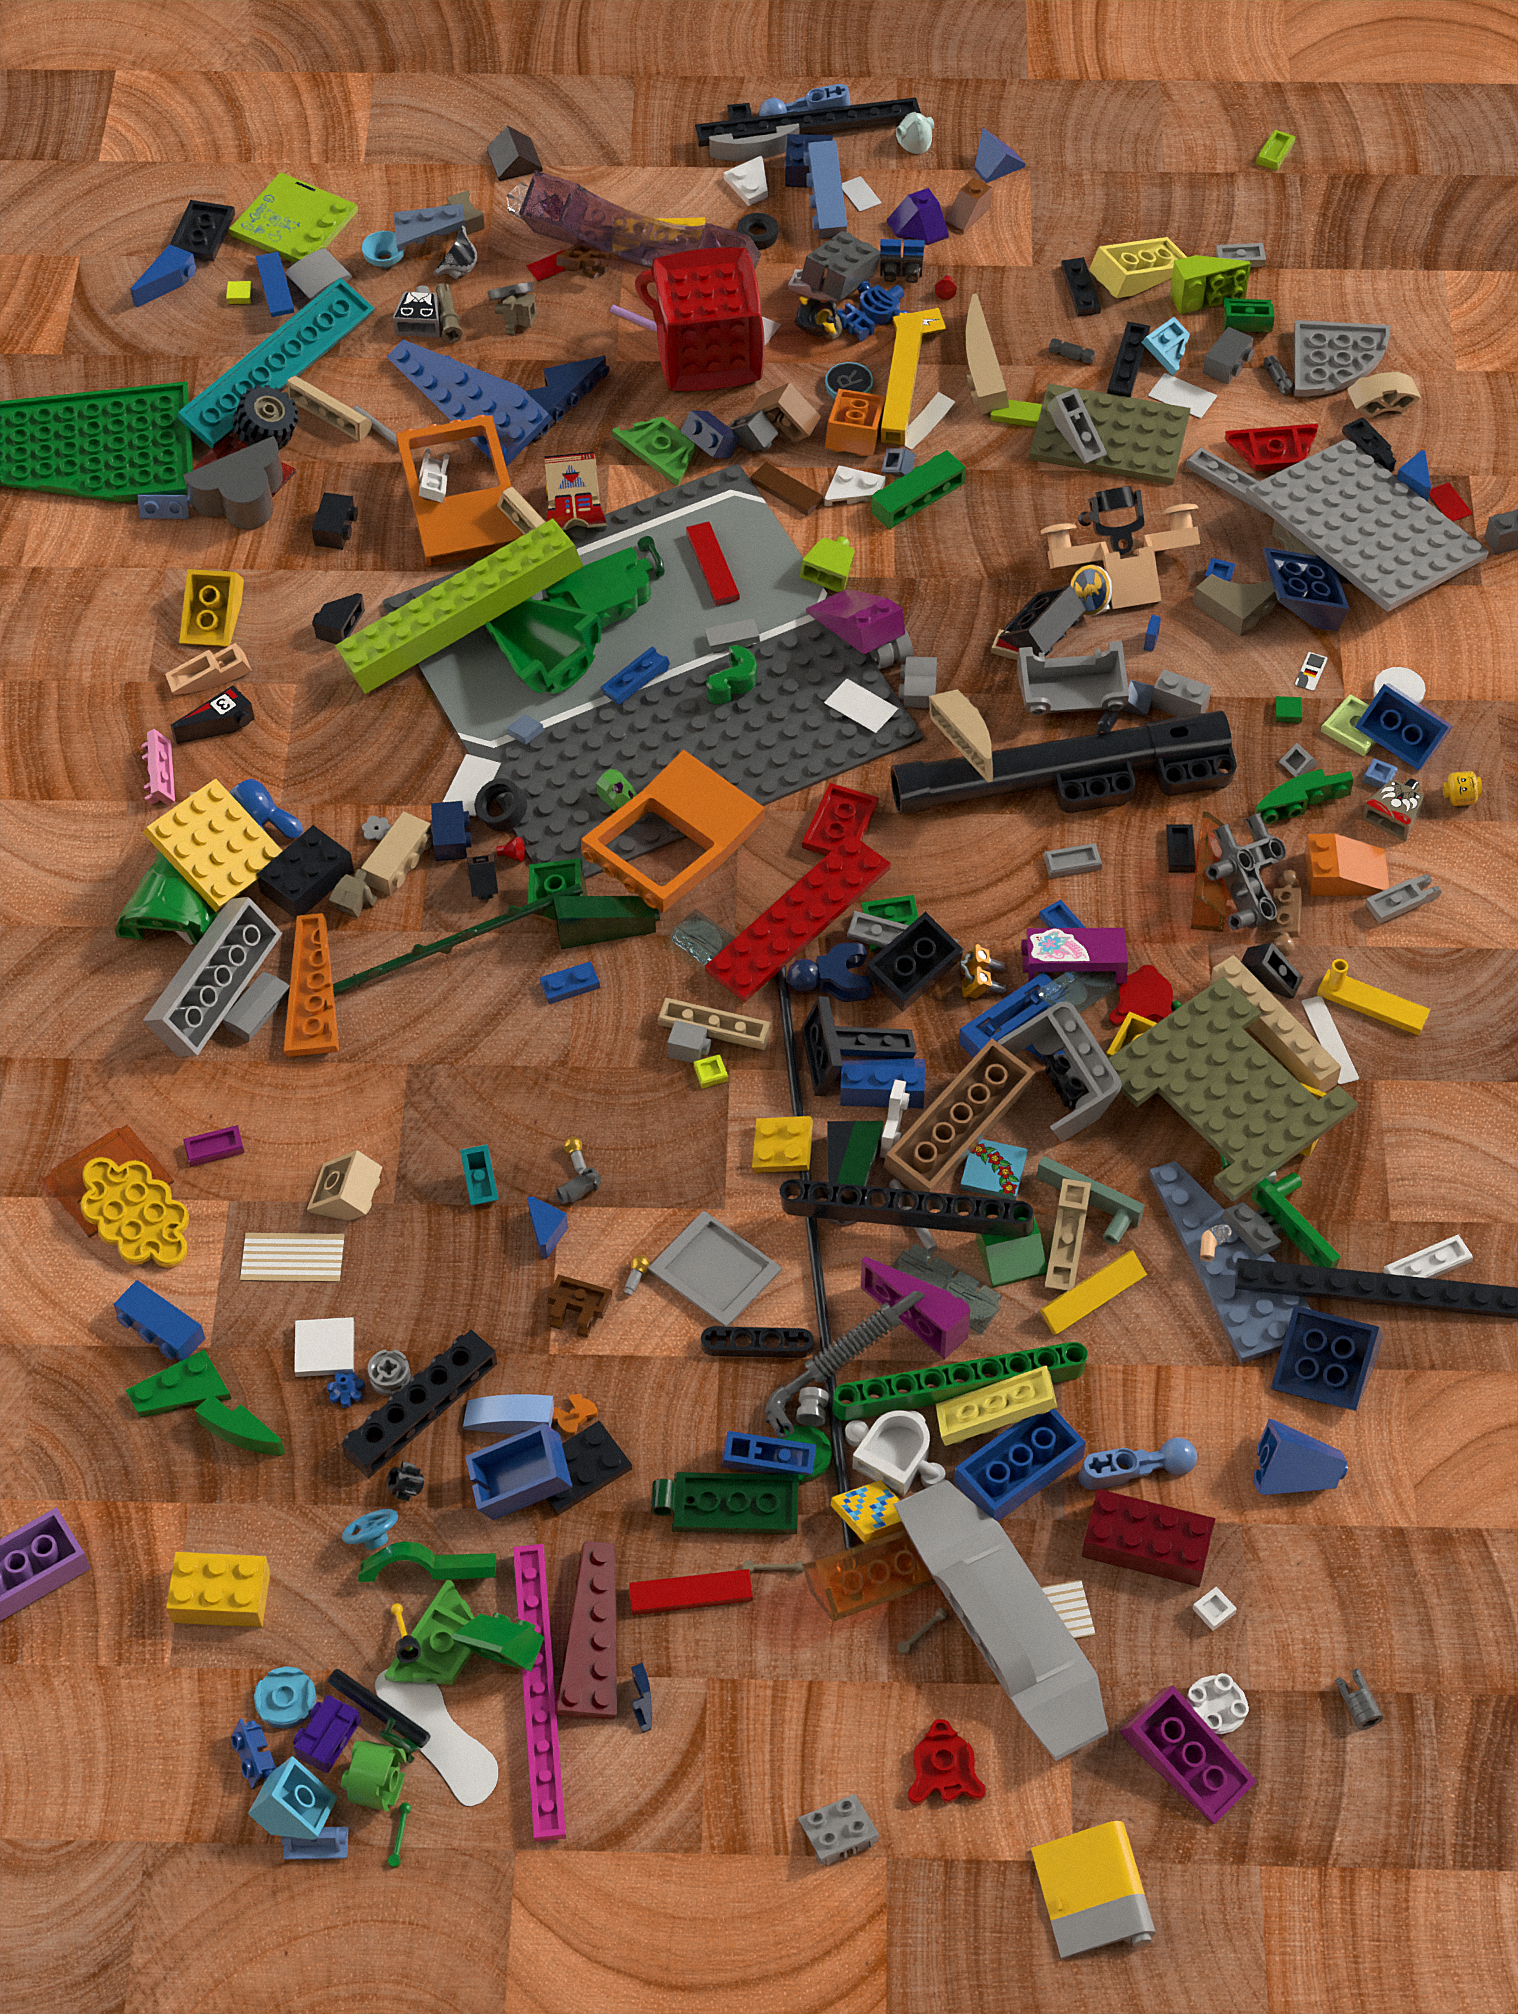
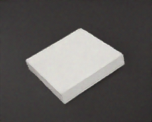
M353 1317L295 1321L296 1377L335 1375L338 1372L342 1374L354 1373Z

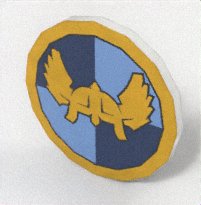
M1083 566L1075 573L1071 580L1072 588L1086 607L1082 614L1092 616L1100 612L1109 611L1112 585L1107 572L1099 566Z

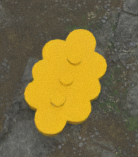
M99 1157L90 1160L84 1166L82 1172L83 1183L88 1191L82 1197L80 1203L81 1212L85 1220L91 1224L98 1225V1233L101 1240L108 1245L118 1246V1254L128 1264L139 1265L150 1259L164 1268H174L182 1264L188 1254L187 1241L182 1234L188 1228L189 1214L185 1205L179 1201L172 1200L169 1185L164 1181L152 1179L151 1170L140 1161H128L118 1166L109 1158Z

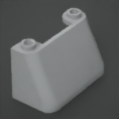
M1122 641L1109 642V649L1102 653L1100 649H1095L1093 656L1045 659L1044 653H1039L1038 656H1035L1032 647L1019 648L1017 675L1025 711L1031 713V715L1041 716L1045 713L1105 709L1118 711L1128 703L1129 690Z

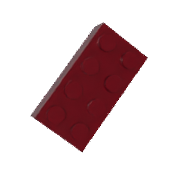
M1097 1488L1084 1540L1082 1557L1200 1587L1216 1518Z

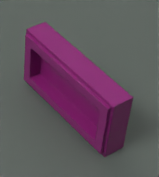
M238 1125L183 1139L190 1167L245 1153Z

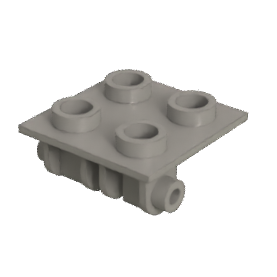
M856 1794L798 1818L816 1851L815 1856L820 1866L823 1864L829 1866L831 1863L840 1860L839 1853L842 1854L844 1859L848 1858L846 1850L850 1849L852 1855H855L856 1849L859 1852L868 1847L872 1848L874 1847L873 1843L877 1842L878 1837H880Z

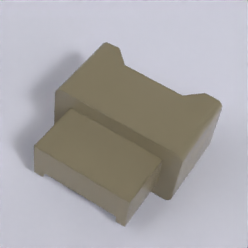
M469 190L447 197V204L442 205L463 204L466 234L485 229L483 213L481 210L473 207L469 199ZM458 229V230H456V231H453V232H450V233H448V234H451V233L460 231V229Z

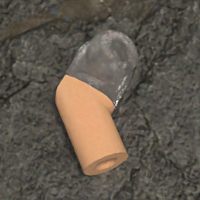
M1227 1224L1216 1225L1202 1234L1200 1259L1202 1261H1213L1215 1247L1226 1242L1231 1236L1232 1230Z

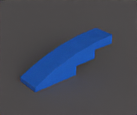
M274 252L255 256L271 317L295 313L279 253Z

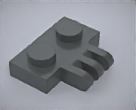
M1245 1202L1225 1209L1221 1216L1258 1257L1276 1250L1281 1243V1240L1276 1235L1283 1230V1227L1280 1224L1273 1225L1276 1220L1272 1216L1266 1217L1268 1211L1265 1208L1253 1211Z

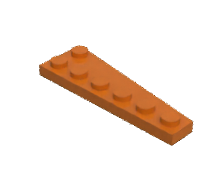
M323 913L297 916L284 1041V1053L287 1057L339 1052L327 925Z

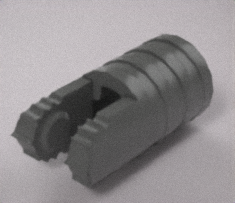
M1357 1668L1352 1671V1677L1356 1684H1358L1359 1690L1350 1694L1345 1680L1339 1677L1334 1681L1357 1728L1365 1730L1380 1723L1383 1715L1360 1669Z

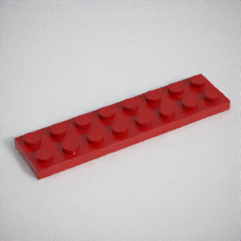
M851 833L706 964L705 972L745 1003L891 869V863Z

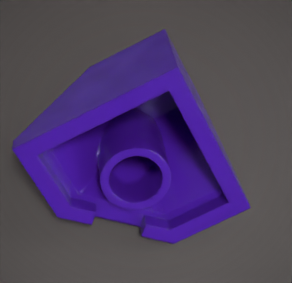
M929 188L907 195L887 218V224L897 238L906 240L907 237L925 240L926 245L949 238L940 204Z

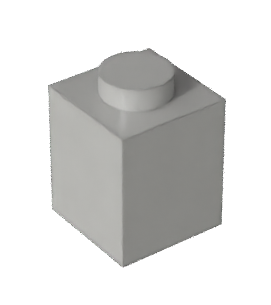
M675 1020L667 1042L668 1057L694 1063V1061L701 1060L703 1055H708L711 1039H707V1027Z

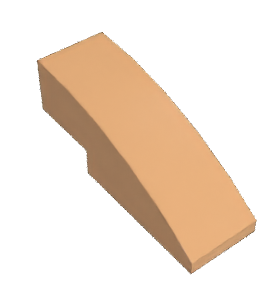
M234 643L214 655L210 650H207L165 675L172 693L179 695L225 684L252 670L245 653L237 643Z

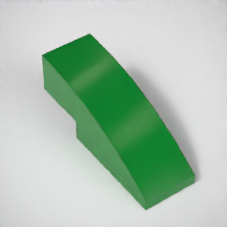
M211 1394L195 1409L199 1424L228 1443L262 1454L282 1456L285 1453L282 1439L242 1404L231 1411Z

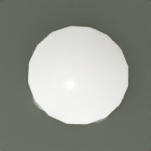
M1221 1673L1217 1676L1203 1677L1192 1685L1187 1694V1702L1216 1734L1233 1732L1242 1725L1249 1711L1244 1692L1227 1674Z

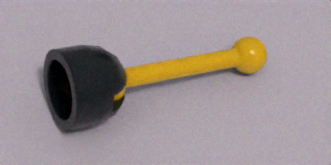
M396 1603L392 1605L391 1612L396 1616L402 1639L396 1642L395 1650L399 1661L411 1663L421 1656V1647L415 1637L407 1635L401 1614L403 1607L401 1604Z

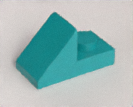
M488 1144L460 1149L470 1204L475 1205L499 1200Z

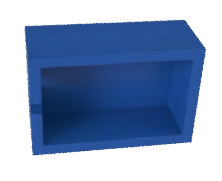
M545 1423L465 1456L470 1480L475 1483V1485H472L477 1510L492 1520L572 1488L560 1434Z

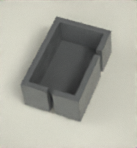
M841 231L831 238V241L828 240L806 256L800 281L818 290L821 287L826 268L828 270L822 292L841 301L857 289L863 281H868L875 275L881 251L869 243L860 241L852 234Z

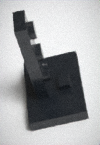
M818 996L801 1027L815 1096H826L843 1067L841 1055L914 1058L917 1053L913 1033L910 1029L835 1026L829 997Z

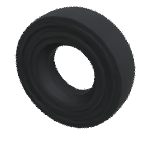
M765 213L747 214L737 224V238L746 248L753 250L766 249L772 246L778 238L777 222L772 216ZM760 227L764 228L766 233L753 235L749 233V230Z

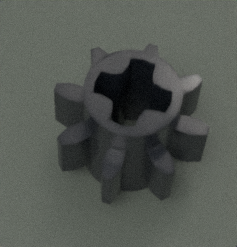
M402 1462L401 1468H392L387 1476V1487L391 1489L390 1494L396 1495L397 1499L409 1501L410 1495H418L424 1486V1477L420 1473L421 1469L415 1468V1464Z

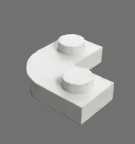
M894 1081L889 1100L888 1118L882 1135L881 1158H885L886 1154L902 1137V1133L899 1132L902 1112L907 1110L910 1095L905 1093L906 1081Z

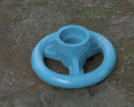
M381 1509L368 1513L356 1519L344 1529L342 1540L347 1544L364 1543L367 1550L376 1549L389 1540L386 1532L396 1524L398 1514L392 1509ZM361 1529L356 1535H352L356 1530Z

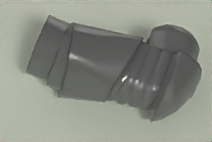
M589 1167L584 1169L582 1176H577L562 1184L561 1187L556 1189L560 1203H574L587 1192L597 1191L601 1183L600 1174H598L595 1168Z

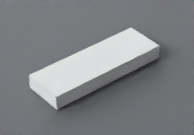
M1456 1235L1384 1266L1383 1273L1433 1279L1472 1262L1473 1256L1460 1236Z

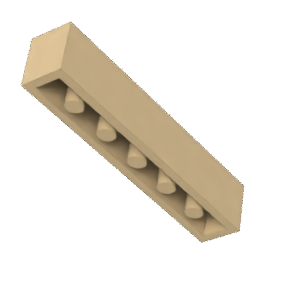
M1234 955L1213 967L1210 985L1224 977L1261 1012L1260 1019L1251 1024L1249 1028L1302 1084L1324 1093L1337 1085L1341 1071L1339 1063Z

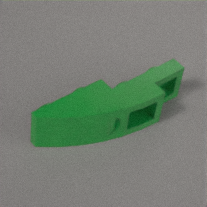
M1318 769L1302 774L1283 783L1266 795L1256 806L1255 814L1260 813L1265 824H1271L1286 818L1299 817L1305 814L1308 804H1318L1322 801L1335 798L1341 799L1351 795L1354 778L1351 771L1325 776L1323 770Z

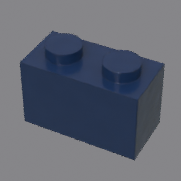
M690 410L680 432L713 458H731L741 438L709 411Z
M462 801L431 803L435 860L467 859V848H472L471 834L465 830V827L470 826L469 811H464Z

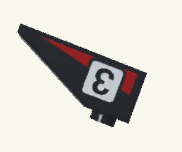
M232 685L170 726L174 741L180 744L234 733L240 728L247 726L255 718L251 702Z

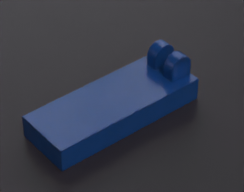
M652 646L602 685L601 690L605 696L620 705L660 672H667L670 665L669 659L665 655H660Z

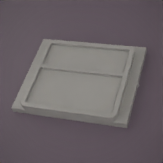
M703 1211L648 1267V1271L719 1324L729 1327L782 1271V1267L710 1214Z

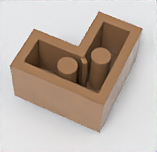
M790 382L760 395L748 413L751 414L762 410L774 427L779 426L793 443L809 437L821 418L813 406L808 403Z

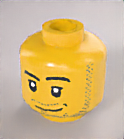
M1473 771L1450 773L1447 782L1442 783L1443 797L1449 798L1452 806L1473 805L1477 802L1478 798L1482 797L1481 778L1476 777Z

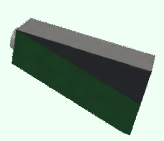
M827 1121L828 1182L869 1186L881 1148L883 1121ZM848 1201V1202H845L844 1204H853V1203H855V1202H854V1201ZM828 1219L829 1223H836L838 1225L857 1223L854 1221Z

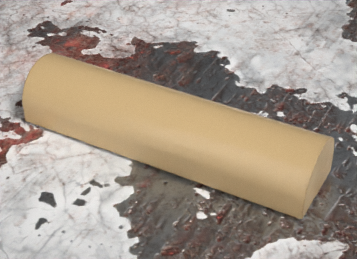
M297 376L287 380L288 398L293 399L296 405L359 442L369 434L372 426L369 418Z
M509 487L502 492L497 507L523 535L545 523L542 517L514 487Z
M665 998L657 1019L659 1026L671 1029L675 1020L707 1027V1037L760 1050H765L771 1028V1022L670 998Z

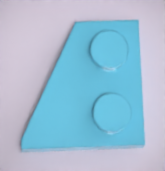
M1173 317L1146 336L1142 343L1173 376L1180 368L1179 362L1184 355L1185 344L1188 342L1190 333Z

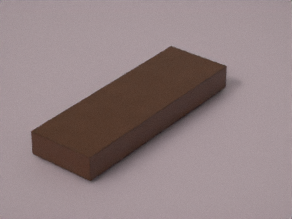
M767 462L751 475V482L807 516L823 503V495Z

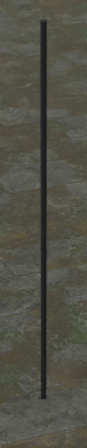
M785 965L776 974L792 1113L793 1117L804 1116ZM810 1165L809 1171H799L800 1180L812 1181ZM805 1217L821 1351L824 1352L823 1349L825 1347L829 1349L828 1345H832L817 1218ZM831 1372L832 1376H826L825 1388L829 1395L827 1405L838 1495L850 1491L842 1423L832 1410L837 1382L836 1374ZM841 1518L850 1597L852 1602H860L863 1600L855 1532Z

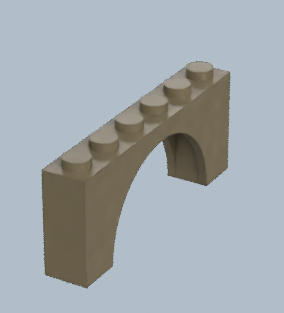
M1274 520L1272 536L1284 546L1286 551L1318 556ZM1211 574L1196 587L1193 604L1241 636L1247 629L1251 630L1263 615H1268L1279 601L1271 579L1255 584H1240L1223 580Z

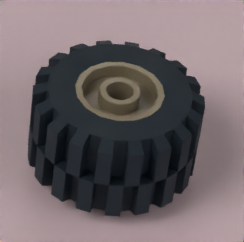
M257 385L254 389H247L246 393L242 394L233 416L235 433L240 435L239 439L242 442H247L248 447L274 436L278 450H281L282 446L285 447L291 439L299 419L297 415L299 412L298 407L294 406L295 401L289 399V394L286 392H280V389L277 387L275 389L270 388V385H265L263 388Z

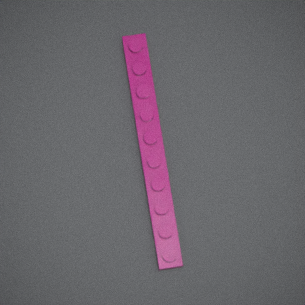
M544 1544L513 1547L518 1620L534 1624L536 1626L534 1631L544 1636L532 1671L529 1672L522 1669L534 1841L566 1839L557 1715H555L556 1697Z

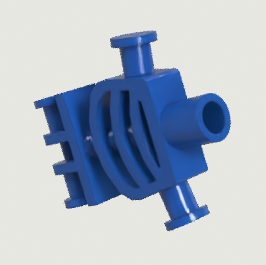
M863 281L857 289L861 294L859 297L860 311L850 303L845 304V311L838 309L837 315L840 318L842 328L848 329L851 335L856 334L858 340L863 341L869 334H874L875 324L886 325L893 320L892 317L899 316L900 313H909L907 310H900L899 300L905 294L899 285H895L886 291L879 285L871 288V284L868 281Z

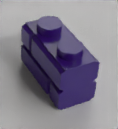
M327 1695L322 1703L317 1702L310 1713L311 1721L306 1729H299L293 1740L296 1756L325 1773L330 1772L361 1722L359 1712L355 1708Z

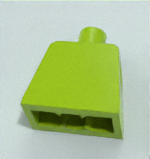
M842 536L837 537L835 541L821 538L803 558L799 578L836 592L845 590L855 550L849 547V540Z

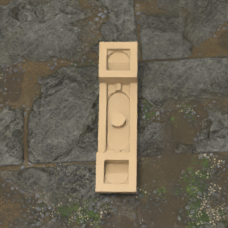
M1063 1178L1045 1288L1066 1292L1075 1285L1091 1183Z

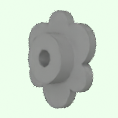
M370 816L367 819V823L362 825V830L364 831L365 839L381 841L392 826L388 824V819L385 817L379 819L377 816Z

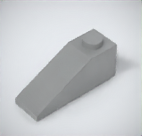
M1077 388L1055 396L1047 404L1056 427L1084 464L1107 455Z

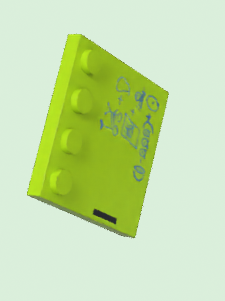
M280 172L229 228V232L232 237L269 253L278 252L281 258L296 263L305 256L326 248L358 212V206L353 202Z

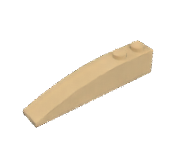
M977 293L972 294L966 325V351L970 374L966 375L969 389H974V391H971L974 406L978 405L980 413L985 414L993 409L1009 407V402Z
M958 689L929 696L931 720L987 782H992L991 740L979 710Z

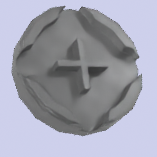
M533 282L510 285L489 290L487 295L489 300L503 299L507 296L530 293L534 290Z

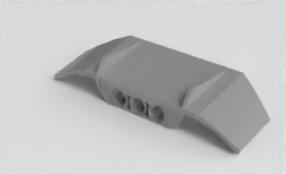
M943 1480L894 1503L893 1505L925 1566L1015 1708L1051 1756L1057 1761L1107 1735L1108 1726L1097 1673L1001 1525L968 1499L948 1480Z

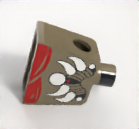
M1408 779L1403 785L1395 780L1388 781L1365 803L1362 820L1406 842L1420 813L1424 798L1418 792L1421 788L1419 782L1414 779Z

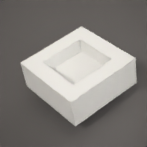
M1217 1587L1193 1605V1610L1212 1631L1235 1615L1237 1608Z

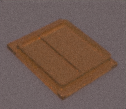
M128 1125L113 1129L53 1168L51 1174L42 1179L62 1204L64 1210L70 1214L88 1238L98 1233V1225L89 1223L83 1217L80 1204L82 1197L88 1191L83 1183L82 1172L84 1166L90 1160L99 1157L109 1158L118 1166L128 1161H140L149 1167L152 1179L164 1181L169 1186L174 1183L172 1177Z

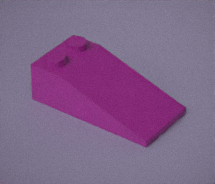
M845 589L806 608L807 614L863 654L905 634L903 609L885 597Z
M866 1256L861 1260V1289L880 1305L888 1302L892 1307L913 1291L925 1294L922 1300L901 1314L899 1318L904 1326L944 1360L968 1338L971 1310L962 1298H956L944 1289Z
M1174 1685L1159 1690L1119 1730L1120 1734L1134 1750L1212 1824H1215L1257 1782Z

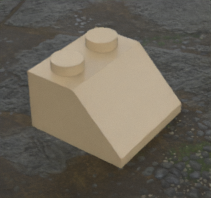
M358 1150L323 1163L307 1211L348 1221L366 1215L372 1206L371 1199L380 1182L379 1176L382 1166Z

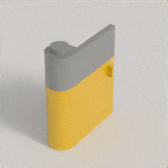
M1107 1822L1031 1848L1061 1959L1121 1940L1132 1943L1134 1947H1141L1151 1943V1938L1156 1934L1124 1822Z

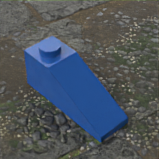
M169 245L130 288L134 306L140 307L184 286L196 272L193 253Z
M728 1431L724 1439L720 1467L746 1472L812 1475L816 1445Z

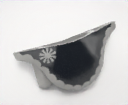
M463 225L452 248L432 275L448 274L457 280L459 276L467 275L473 269L477 261V251L469 241L466 228Z

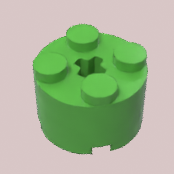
M356 1741L352 1749L353 1760L350 1770H345L343 1773L341 1788L347 1790V1798L350 1803L388 1812V1805L394 1806L404 1783L405 1773L400 1772V1763L406 1764L405 1751L402 1748L371 1741Z

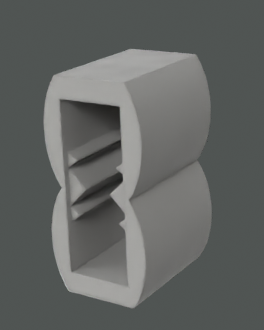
M906 656V664H901L900 680H905L904 684H899V699H904V707L930 708L929 696L936 694L937 657Z

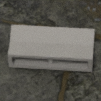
M263 971L223 1018L226 1029L250 1042L287 998L290 985L276 976Z

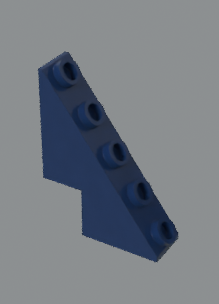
M605 355L543 369L545 387L527 390L526 392L553 419L533 439L534 441L544 436L556 422L563 418L568 410L575 407L586 393L591 392L593 387L608 375L610 367L606 365Z

